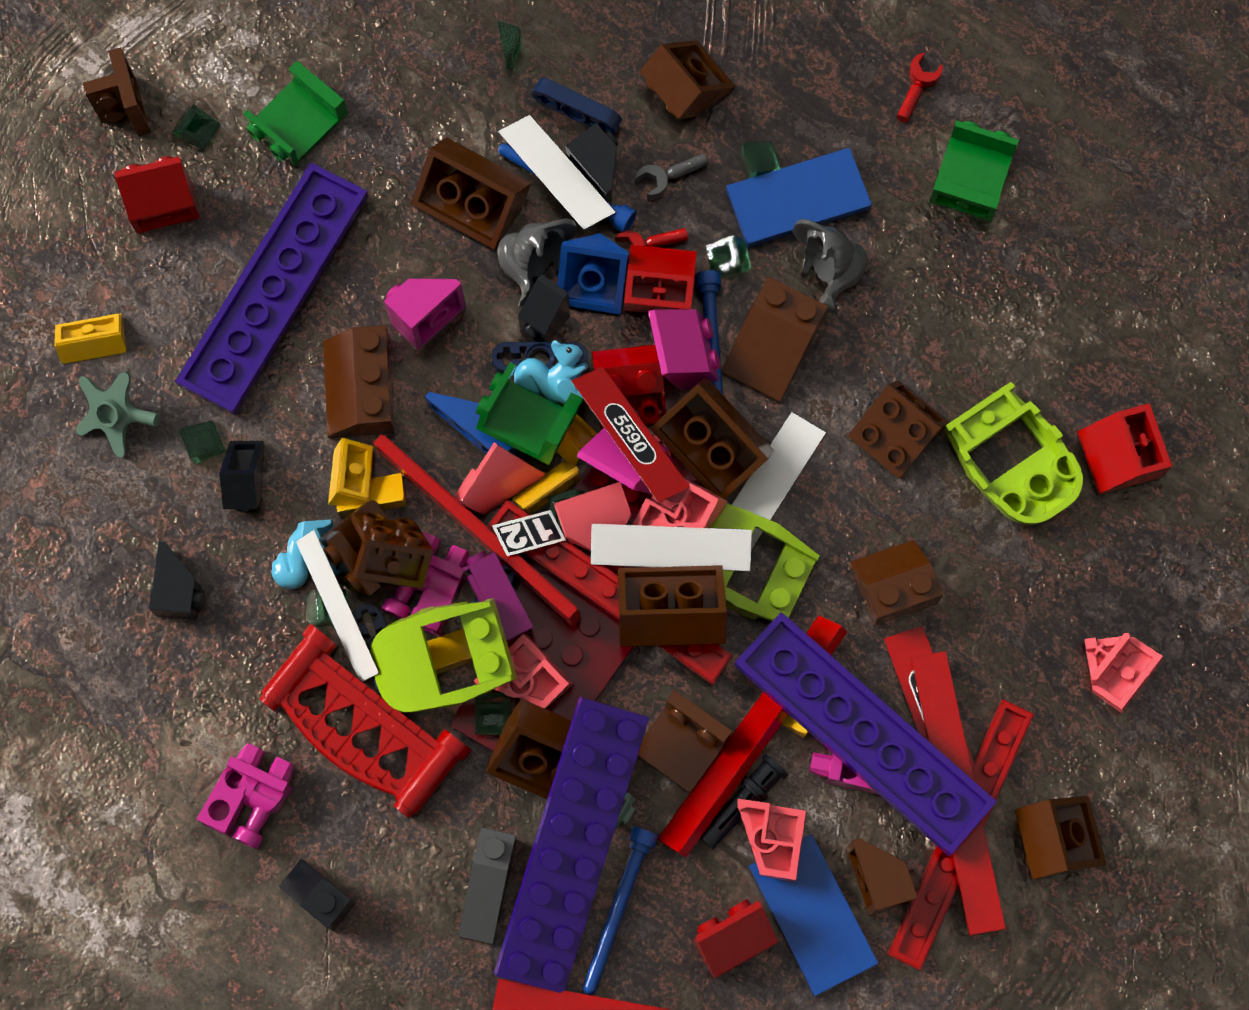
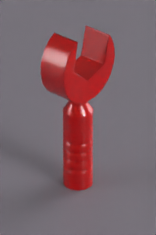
M925 53L916 55L910 65L909 76L914 84L911 85L896 116L899 121L904 123L909 121L923 92L922 87L934 86L940 80L942 74V64L934 73L922 71L920 63L924 59Z
M686 228L649 236L646 240H643L637 232L630 230L620 232L615 236V242H629L631 245L663 247L688 241Z

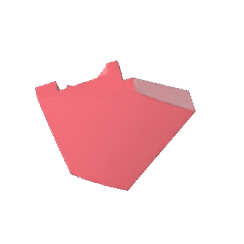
M621 482L557 502L554 505L565 538L569 539L568 542L590 552L592 524L626 525L631 516Z
M1123 633L1119 637L1097 640L1096 637L1084 639L1093 693L1122 714L1160 665L1163 656L1135 637H1130L1129 633Z

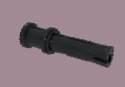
M767 754L762 757L763 762L749 777L745 776L742 779V788L721 808L700 837L712 850L742 819L737 808L738 799L765 801L768 798L767 793L781 778L786 779L789 776Z

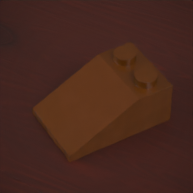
M768 277L749 311L721 370V374L780 403L825 320L828 306Z

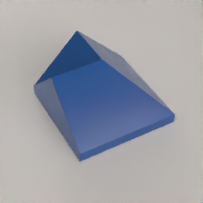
M601 233L562 242L557 285L568 293L569 307L621 314L626 288L629 252Z

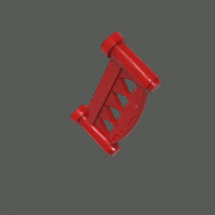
M309 624L302 633L304 639L261 691L263 694L259 700L274 712L278 707L283 708L304 737L325 758L364 784L393 795L397 800L393 806L410 819L413 814L416 815L459 759L464 761L472 750L446 729L435 740L400 711L392 708L381 696L329 656L337 644L312 624ZM327 684L325 709L321 714L314 715L310 710V706H302L300 704V695ZM354 705L351 732L347 736H340L337 732V727H329L327 725L326 718L330 713ZM381 726L379 750L375 757L369 758L364 754L363 748L357 749L354 747L353 739L356 735ZM408 748L404 777L395 779L391 775V770H383L380 767V760L383 756Z

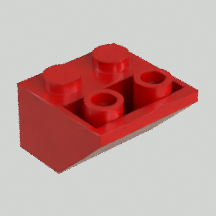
M180 156L161 157L156 162L145 165L132 164L124 167L123 170L114 172L128 219L136 233L200 218L193 183Z
M631 245L624 311L648 313V311L691 309L697 251Z
M655 345L592 352L593 371L601 367L606 370L644 424L656 423L666 414L664 381ZM599 421V423H600V429H603L604 426H603V425L601 424V422Z
M1150 403L1116 412L1077 432L1098 495L1163 478L1172 467Z
M746 899L730 908L728 912L730 917L719 922L717 917H714L697 927L698 935L694 937L693 942L714 979L778 943L760 901L751 904Z

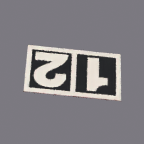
M551 510L492 525L506 556L566 541Z

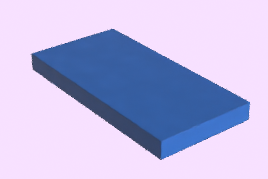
M850 147L726 186L729 200L747 248L793 234L794 224L800 219L811 220L822 225L870 210L872 206Z
M812 834L802 839L796 883L760 876L756 862L748 866L813 996L878 964Z

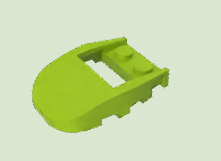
M1009 382L947 424L944 431L967 477L1005 517L1019 524H1040L1055 517L1077 499L1083 485V474L1073 452H1069L1061 439L1063 435L1055 425L1051 426L1031 401L1025 404L1013 392L1016 386ZM1021 418L1042 448L990 483L972 460L969 452Z
M727 503L709 528L752 530V533L757 528L785 544L756 602L726 587L734 570H723L726 608L741 613L742 616L753 620L760 617L773 621L780 612L789 618L820 555L780 524Z
M494 598L486 599L483 602H460L421 609L408 617L386 626L375 636L371 645L370 654L379 672L374 675L378 690L383 699L392 708L401 712H419L455 707L489 693L505 683L518 680ZM460 615L479 684L442 694L423 626Z

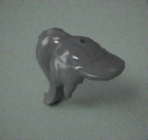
M565 218L552 222L527 224L520 232L506 234L499 242L497 248L499 264L505 274L516 281L522 290L521 298L518 302L519 307L524 306L534 286L533 277H539L544 273L551 262H554V269L559 271L562 242L571 240L577 233V225L573 220Z
M800 219L795 222L792 232L798 241L806 246L802 272L808 273L813 265L818 278L828 284L819 302L828 306V313L837 314L838 305L836 297L844 290L855 286L862 279L868 263L867 253L859 244L851 243L840 230L822 226L811 220Z

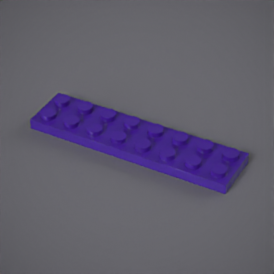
M313 163L309 164L175 380L177 386L233 415L237 413L369 197L367 190Z
M782 612L735 661L734 666L946 855H952L997 802Z
M579 696L494 970V974L497 977L559 993L565 991L649 717Z

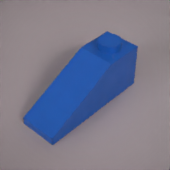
M428 392L425 396L427 406L485 454H487L494 442L514 455L520 451L476 429L480 415L475 412L479 403Z

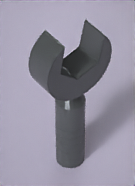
M704 153L669 167L666 172L660 166L646 165L636 173L635 184L645 177L656 181L657 187L647 194L648 200H655L665 194L668 179H677L708 165V161Z

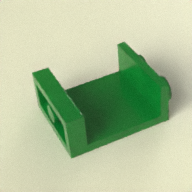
M298 60L288 69L292 81L257 116L253 115L248 109L243 113L247 123L245 129L249 135L257 142L265 141L270 146V152L279 161L284 162L287 160L294 167L348 115L344 99Z
M956 120L929 202L992 222L1019 140L1012 138L1006 132H992L981 128L974 122H960Z
M510 362L503 374L500 372L496 373L489 387V390L493 391L490 397L486 395L482 397L475 412L480 415L476 429L550 465L576 417L583 398L571 392L562 407L510 381L516 367L515 364Z

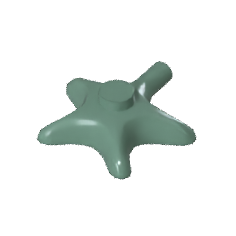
M120 373L107 391L99 388L88 377L82 376L79 379V385L89 402V411L85 418L77 425L76 432L78 435H85L93 429H101L105 432L114 454L122 458L126 454V433L129 424L142 423L155 427L159 425V413L141 410L132 404L129 394L131 381L129 373Z

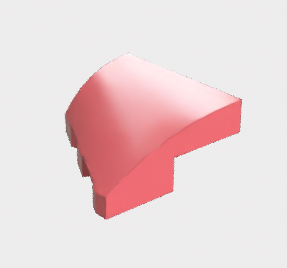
M494 442L476 470L471 469L454 497L463 505L484 515L542 479L545 473Z
M683 477L690 488L659 503L654 496L651 499L646 498L632 525L709 528L718 518L728 501Z
M522 634L509 647L518 680L505 683L493 690L513 698L524 699L545 709L574 683L527 634ZM478 678L474 680L476 684H479Z
M738 799L737 806L760 876L796 883L806 810Z

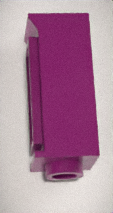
M482 551L466 560L468 566L463 568L464 574L470 572L471 575L467 576V579L479 602L490 598L495 599L506 641L508 642L531 630L533 626L495 552L487 556L486 552Z

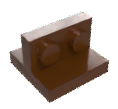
M121 47L109 50L114 74L84 82L85 94L101 123L106 121L116 122L128 115L138 136L149 134L151 130L132 68Z

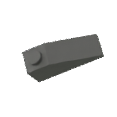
M481 827L472 862L458 937L494 944L518 839L516 835Z

